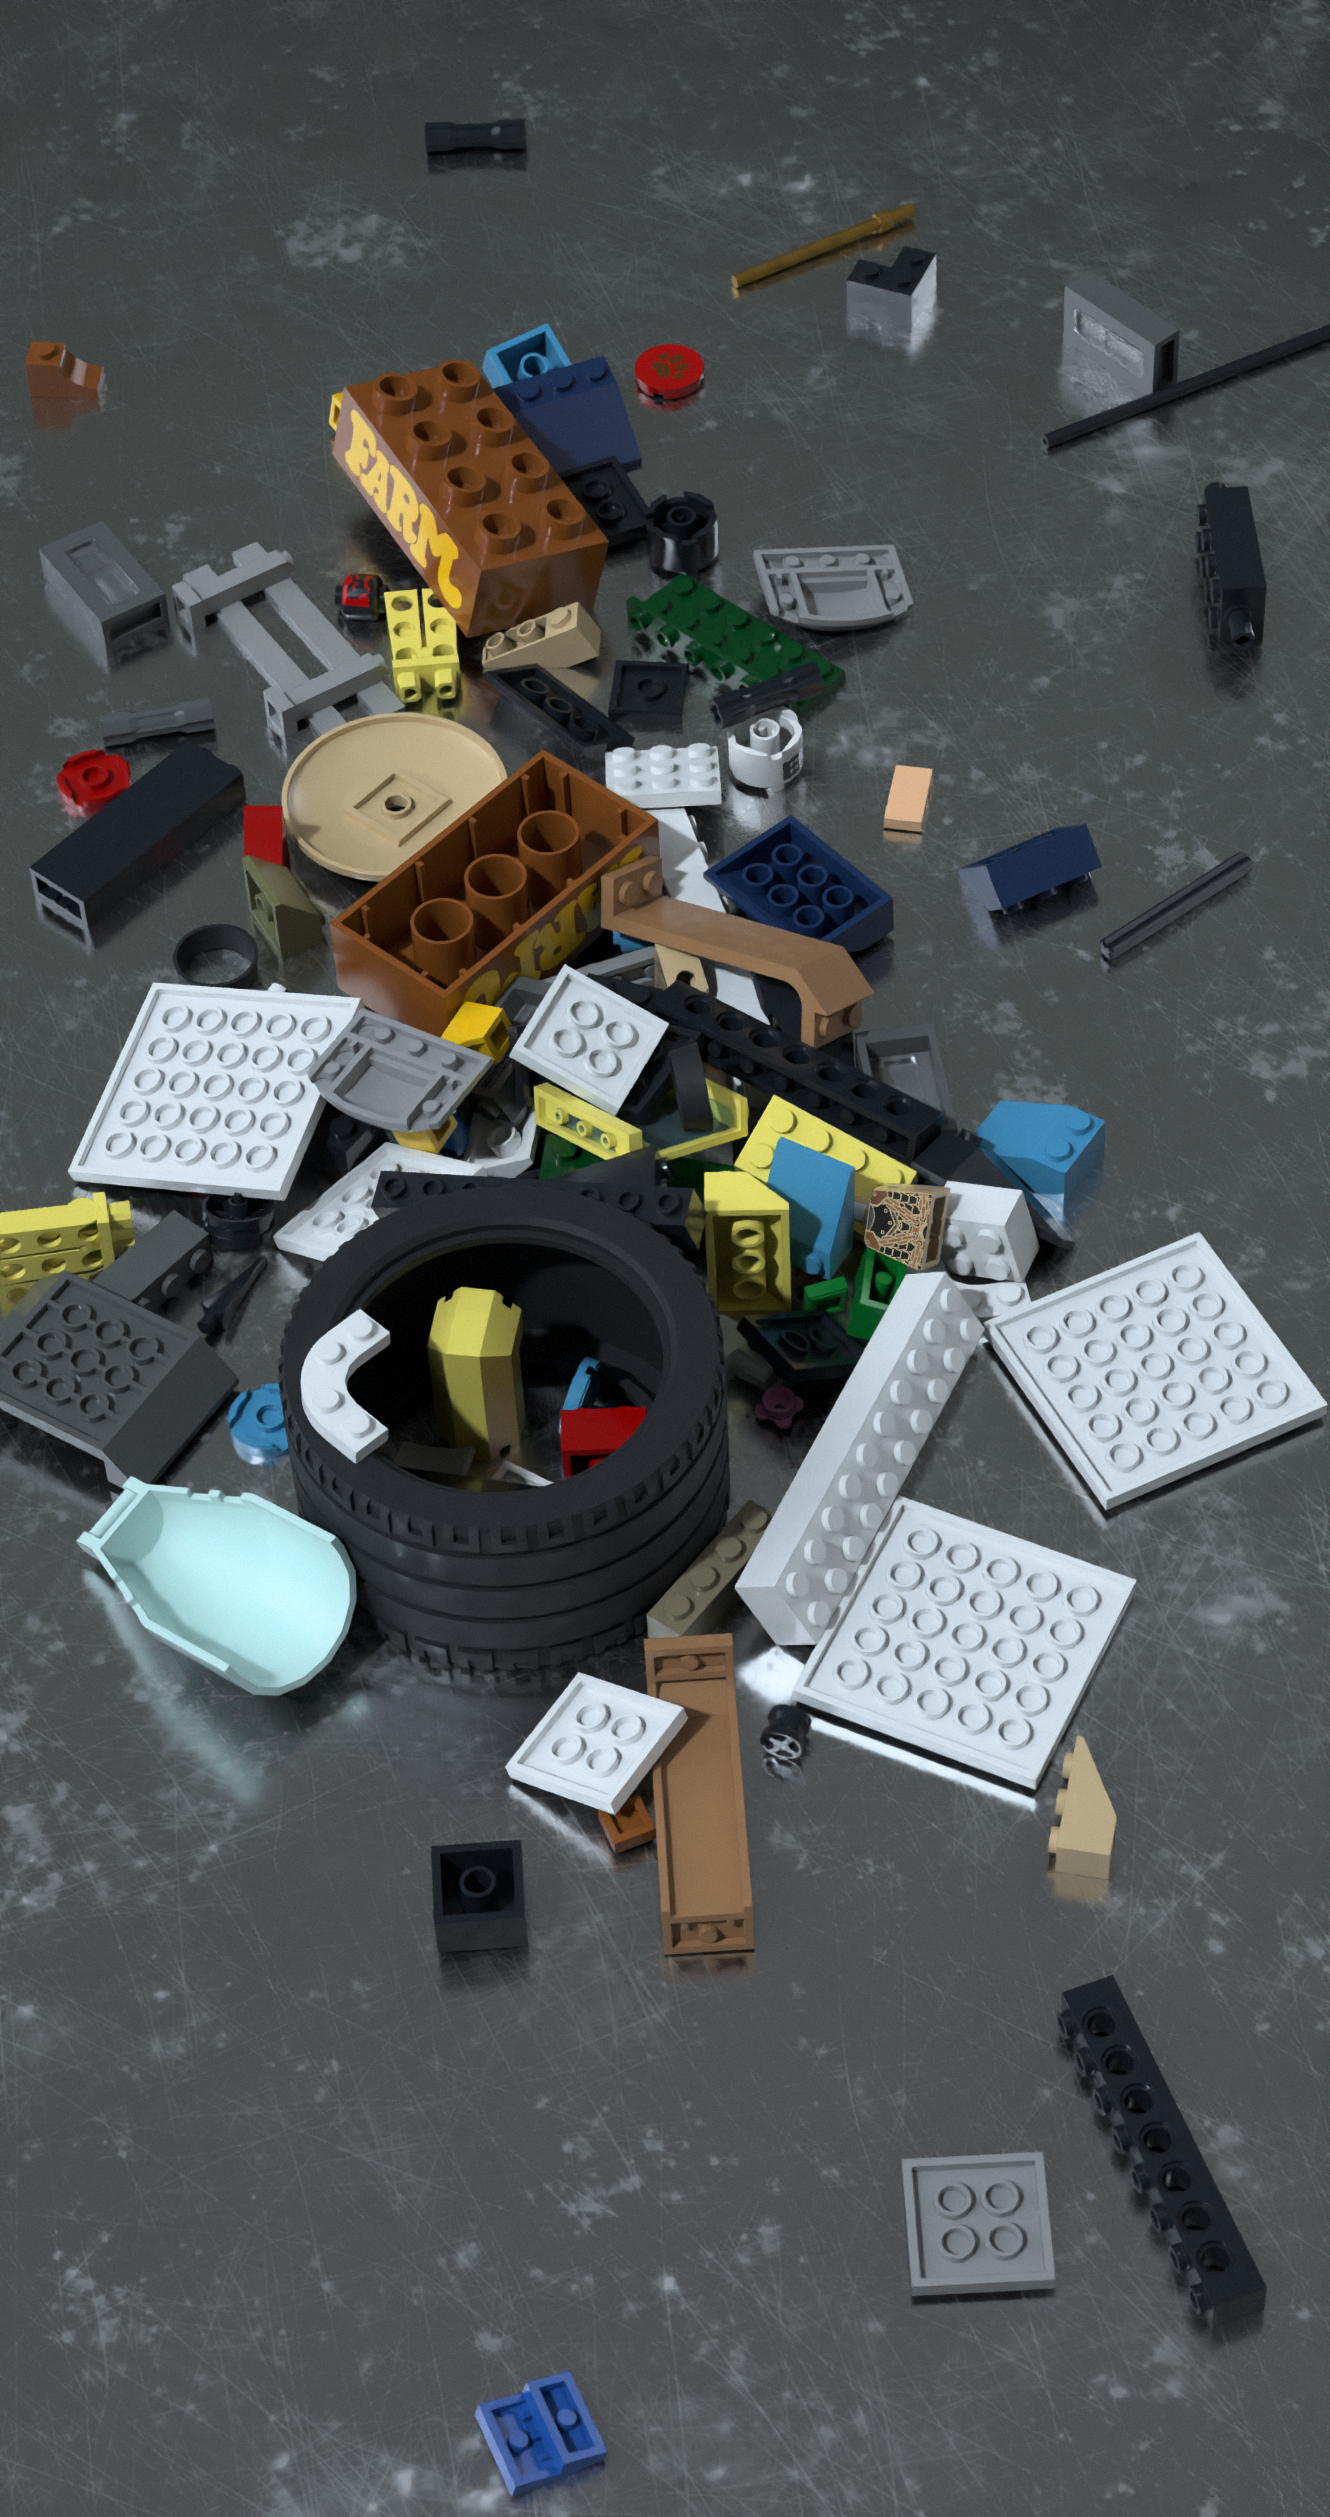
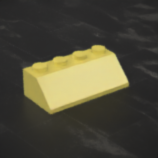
M704 1172V1208L707 1212L705 1236L708 1293L714 1299L715 1309L718 1310L719 1316L721 1314L725 1316H745L792 1312L789 1203L748 1172Z

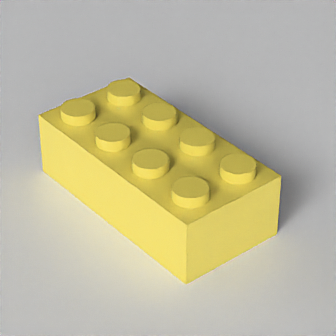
M773 1095L734 1164L736 1172H748L766 1186L777 1142L780 1137H784L855 1167L854 1198L859 1196L870 1199L873 1188L886 1184L916 1185L918 1182L917 1171L776 1095ZM854 1221L853 1237L865 1243L866 1224Z

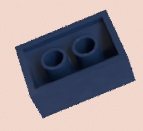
M1085 823L1054 828L960 868L958 872L963 881L988 911L1002 910L1005 915L1024 908L1025 903L1023 900L1036 896L1037 900H1041L1059 892L1057 886L1065 882H1069V885L1073 886L1091 879L1090 872L1102 867Z

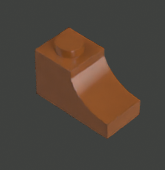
M31 341L25 361L31 397L99 400L105 378L103 366L89 364L76 358L67 350L66 343Z

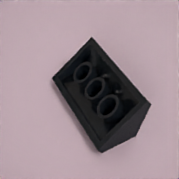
M537 663L486 671L484 673L483 679L578 752L601 765L605 763V752H613L614 749L621 747H630L634 743L635 737Z

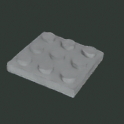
M1043 2152L902 2159L912 2296L1055 2289L1056 2277Z

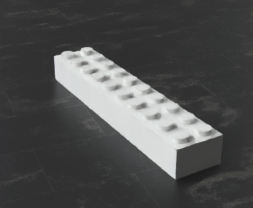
M946 1271L905 1275L734 1587L776 1645L818 1644L985 1330Z

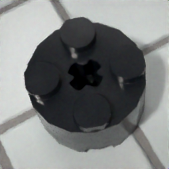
M684 491V497L667 499V494L654 500L646 511V535L649 562L656 564L662 569L677 572L678 574L682 572L688 577H692L698 574L699 569L704 568L714 560L719 551L718 517L711 500L701 494Z

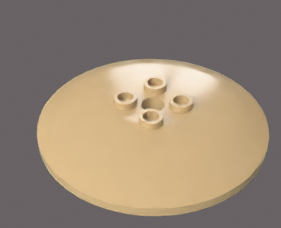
M421 713L377 714L342 724L321 735L307 746L293 762L286 775L282 788L281 805L283 806L285 825L289 835L298 848L310 859L330 871L347 877L381 882L506 780L507 774L503 762L492 746L480 735L459 723ZM405 807L403 810L396 812L388 810L389 808Z

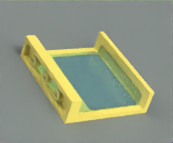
M705 1078L712 1113L713 1130L684 1132L674 1086L644 1125L620 1120L547 1082L534 1086L535 1124L605 1160L652 1144L656 1145L661 1158L667 1156L669 1160L746 1137L748 1136L749 1108L746 1097Z

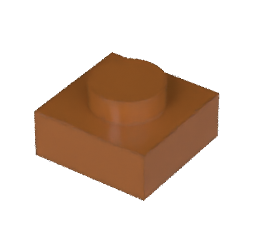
M639 1794L628 1798L616 1815L597 1809L598 1820L615 1854L656 1839V1828Z

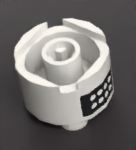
M780 706L727 728L729 772L734 780L741 781L749 786L764 788L768 792H778L785 787V783L790 782L799 774L803 764L802 726L798 723V716L794 711L785 706Z

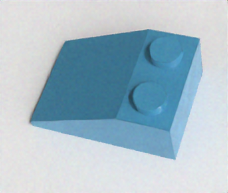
M546 323L487 350L482 369L492 387L495 388L572 364L551 327Z
M1000 1100L975 1133L984 1138L981 1145L994 1151L1027 1189L1065 1205L1104 1154L1106 1121L1071 1105Z
M780 1137L776 1145L766 1186L789 1203L790 1264L801 1268L808 1274H815L830 1280L853 1248L855 1167Z

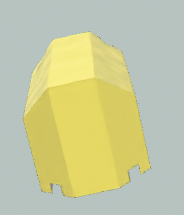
M460 1287L453 1291L452 1298L446 1301V1296L438 1300L427 1344L437 1435L443 1442L446 1439L451 1448L473 1447L475 1449L473 1459L491 1461L500 1455V1449L510 1444L511 1449L520 1444L526 1416L519 1354L524 1330L522 1309L512 1303L511 1309L502 1303L504 1296L495 1290Z

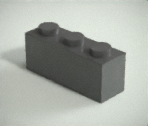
M173 1210L93 1279L91 1283L154 1312L167 1299L176 1296L184 1284L197 1273L203 1272L213 1260L209 1233Z

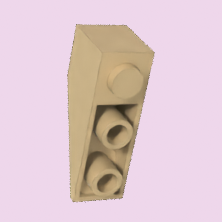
M578 601L485 638L482 665L484 668H511L537 663L543 668H569L599 656L601 630Z
M1077 1735L1074 1753L1065 1752L1062 1778L1069 1779L1067 1789L1059 1788L1055 1815L1062 1816L1060 1827H1051L1048 1853L1056 1854V1872L1109 1880L1116 1841L1117 1817L1084 1736Z

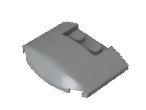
M894 544L753 550L752 556L770 614L790 624L817 631H855L880 625L913 608V600Z
M361 1008L307 1071V1075L311 1083H315L322 1097L345 1114L366 1124L390 1131L421 1132L440 1129L494 1062L490 1056Z

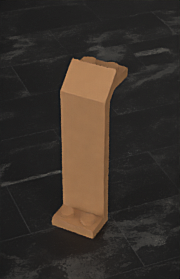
M649 855L601 876V928L789 983L799 994L802 1003L801 1041L816 1049L861 1027V1020L863 1018L862 999L875 994V992L843 946L662 895V858Z
M732 1633L644 1639L648 1696L684 1707L688 1720L652 1766L664 1955L755 1949Z

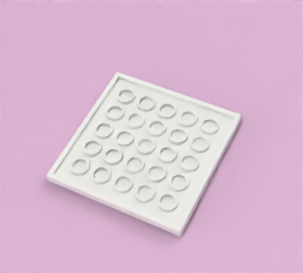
M153 982L69 1167L68 1172L74 1181L229 1196H234V1192L241 1193L242 1197L285 1201L327 1102L318 1091L315 1083H311L307 1071L361 1008L366 1009L362 999Z
M1200 1232L983 1322L984 1336L1105 1510L1327 1415L1328 1404Z
M898 1495L821 1639L815 1646L793 1686L792 1699L1036 1790L1136 1591L1137 1580Z

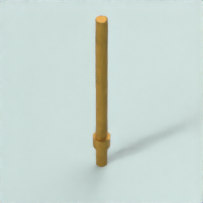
M909 203L891 211L885 209L872 215V219L732 275L733 285L739 288L876 231L881 234L894 228V224L915 216V208Z

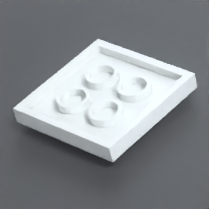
M695 743L689 745L688 748L673 749L667 745H658L650 750L635 751L633 748L621 747L614 749L613 752H605L606 788L640 809L722 804L717 746L710 747V745L705 743Z
M564 964L513 1047L509 1057L615 1117L660 1042L669 1023Z
M578 1672L505 1767L512 1779L616 1815L688 1720L684 1707Z

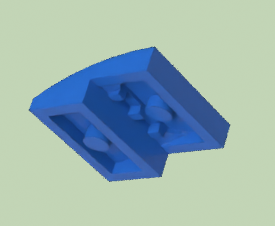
M570 2371L528 2381L522 2393L480 2403L475 2412V2417L511 2497L544 2487L573 2475L604 2459L608 2453Z

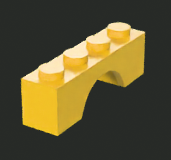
M464 1001L440 1038L493 1058V1065H496L510 1047L508 1026H512L503 1008ZM451 1114L440 1129L421 1132L392 1131L400 1146L438 1154L458 1123L453 1114Z

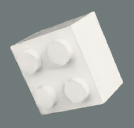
M947 1181L944 1187L951 1189L941 1249L947 1272L962 1276L969 1275L991 1278L998 1281L1005 1280L1022 1283L1040 1248L1023 1191Z

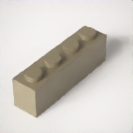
M749 1499L646 1614L648 1639L711 1634L742 1599L734 1587L774 1513Z

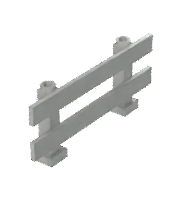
M256 541L232 552L233 559L240 565L239 567L217 576L209 565L206 564L182 575L183 581L172 586L175 612L193 633L206 628L205 616L213 614L274 684V686L263 690L266 716L285 739L298 733L297 721L303 718L319 736L347 723L332 705L354 694L372 715L406 712L405 705L382 680V676L388 673V667L384 658L379 653L372 656L370 652L360 656L291 580L289 572L295 570V565L292 557L286 550L279 553L276 549L267 553ZM262 590L332 670L309 680L240 600Z

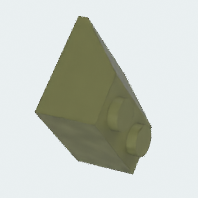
M250 855L242 857L249 911L281 959L283 960L324 943L322 926L326 925L324 914L318 904L312 905L310 902L308 891L303 881H296L287 867Z

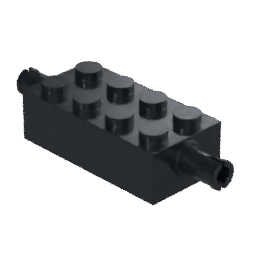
M1212 482L1204 489L1203 504H1197V524L1202 526L1201 531L1195 532L1196 553L1203 554L1199 559L1201 579L1207 578V581L1204 582L1205 604L1211 603L1212 605L1208 609L1209 628L1216 629L1218 644L1232 643L1235 649L1246 650L1251 648L1255 641H1263L1267 590L1248 486L1227 487L1222 482Z

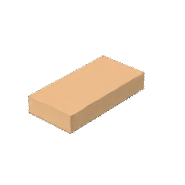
M903 765L895 766L884 815V828L922 831L933 781V769Z

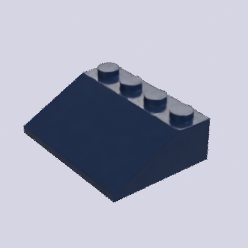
M604 355L492 388L556 473L614 455L623 468L642 462L617 381Z
M792 815L703 872V878L755 922L843 946L848 953L864 950L894 930L893 898Z

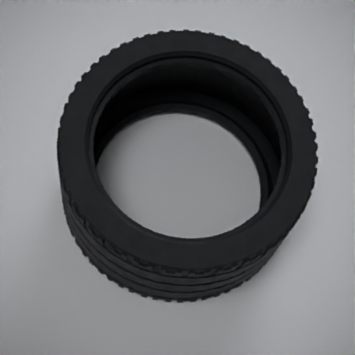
M527 1185L484 1186L432 1196V1198L420 1200L405 1208L395 1210L388 1216L374 1221L366 1229L354 1234L351 1240L345 1241L339 1246V1250L334 1255L329 1256L323 1262L321 1269L313 1273L310 1284L303 1287L299 1294L300 1301L294 1303L291 1309L292 1319L286 1322L284 1328L285 1337L281 1339V1357L278 1358V1382L299 1517L335 1535L344 1545L356 1570L357 1602L353 1616H358L363 1626L369 1630L377 1631L378 1636L384 1640H392L398 1644V1647L404 1650H412L416 1652V1655L424 1658L429 1656L438 1659L442 1663L459 1664L460 1667L466 1668L470 1666L484 1668V1670H494L495 1668L515 1670V1668L536 1669L540 1668V1666H555L570 1660L584 1659L585 1656L601 1653L606 1648L615 1644L619 1645L627 1641V1638L643 1632L647 1626L646 1614L715 1539L722 1528L725 1527L727 1510H729L730 1460L724 1341L719 1313L715 1309L712 1295L706 1292L704 1279L702 1276L697 1275V1269L693 1263L684 1259L683 1252L677 1246H672L669 1238L664 1234H658L653 1230L652 1225L640 1221L634 1214L624 1212L613 1204L601 1202L594 1197L576 1194V1192ZM460 1287L495 1290L504 1296L502 1303L511 1309L512 1303L522 1309L524 1330L519 1348L520 1363L553 1365L577 1371L579 1365L587 1356L601 1360L604 1369L602 1373L596 1371L595 1377L600 1378V1381L621 1392L637 1407H646V1417L635 1432L617 1450L587 1470L567 1479L546 1486L518 1491L478 1492L461 1490L419 1478L401 1469L377 1450H374L355 1464L325 1440L308 1420L301 1401V1372L304 1361L314 1344L328 1331L361 1309L390 1332V1345L358 1367L348 1378L346 1386L353 1400L384 1425L390 1416L404 1403L431 1386L427 1344L438 1300L446 1296V1301L452 1298L453 1291Z

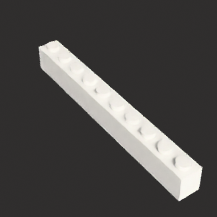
M684 806L643 810L658 819L663 876L662 895L730 914L726 897L719 895L717 889L703 878V872L708 870V853L704 841L698 842L696 839L698 837V830L694 816H687ZM699 956L710 996L773 1027V1018H767L760 1008L750 971ZM731 1076L737 1093L747 1098L748 1106H768L773 1096Z

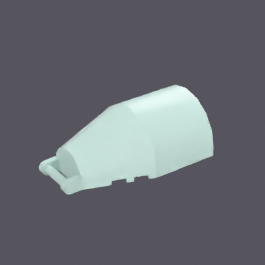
M130 1476L122 1486L124 1491L89 1533L84 1531L76 1540V1543L86 1553L102 1563L112 1580L123 1593L126 1601L139 1617L138 1619L153 1637L253 1695L279 1696L307 1684L332 1660L348 1633L357 1602L356 1570L340 1540L335 1535L254 1493L243 1492L241 1497L225 1496L220 1490H210L209 1494L193 1493L190 1488L151 1485Z

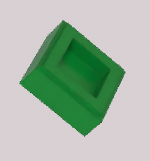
M844 1276L805 1286L804 1311L825 1309L830 1315L845 1311L847 1309L848 1286Z

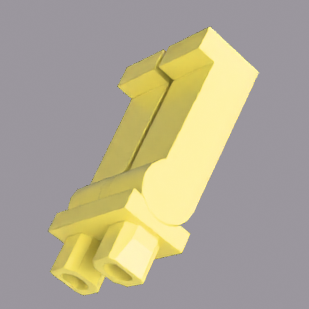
M431 588L422 589L427 645L422 646L417 589L384 592L393 657L395 694H400L404 703L417 702L422 698L421 692L436 690V697L440 699L455 698L457 688H462L456 621L445 607L435 608L429 605L431 600L437 598ZM400 601H407L413 605L406 611H397L392 608L395 603Z
M104 1191L93 1193L94 1200L78 1198L68 1203V1205L1 1212L0 1286L38 1280L65 1270L77 1273L93 1270L101 1265H104L105 1270L115 1261V1257L121 1256L135 1244L129 1200L107 1203Z

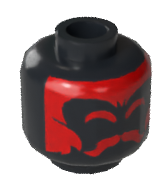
M351 573L346 576L343 585L336 586L335 606L341 607L343 616L349 621L376 622L382 614H386L384 592H390L389 586L384 585L383 580L378 575Z

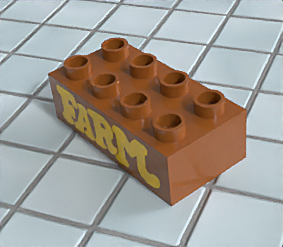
M447 360L442 362L439 367L406 374L384 373L373 381L344 386L332 454L436 597L456 621V624L466 638L512 628L527 620L535 619L553 612L559 607H565L578 601L585 610L594 608L609 541L470 360Z
M542 749L329 923L338 988L354 998H361L365 1006L382 1016L441 1037L464 1001L495 1006L516 975L536 980H543L554 976L562 969L564 964L567 965L608 930L601 928V876L649 855L660 858L658 819Z

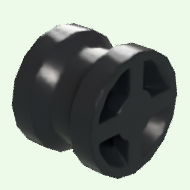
M788 1704L775 1705L769 1711V1726L762 1731L760 1744L766 1751L777 1757L785 1759L799 1757L804 1748L803 1736L809 1733L812 1720L805 1711L796 1706Z

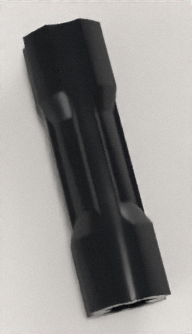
M525 119L499 120L494 123L476 124L425 123L426 153L452 152L457 149L471 148L526 149Z
M812 661L763 682L708 700L709 711L713 717L714 724L719 730H722L785 704L798 702L825 691V683L820 668Z

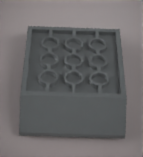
M67 1270L39 1279L0 1323V1409L103 1460L108 1481L121 1488L130 1476L146 1484L154 1485L239 1384V1378L200 1335Z

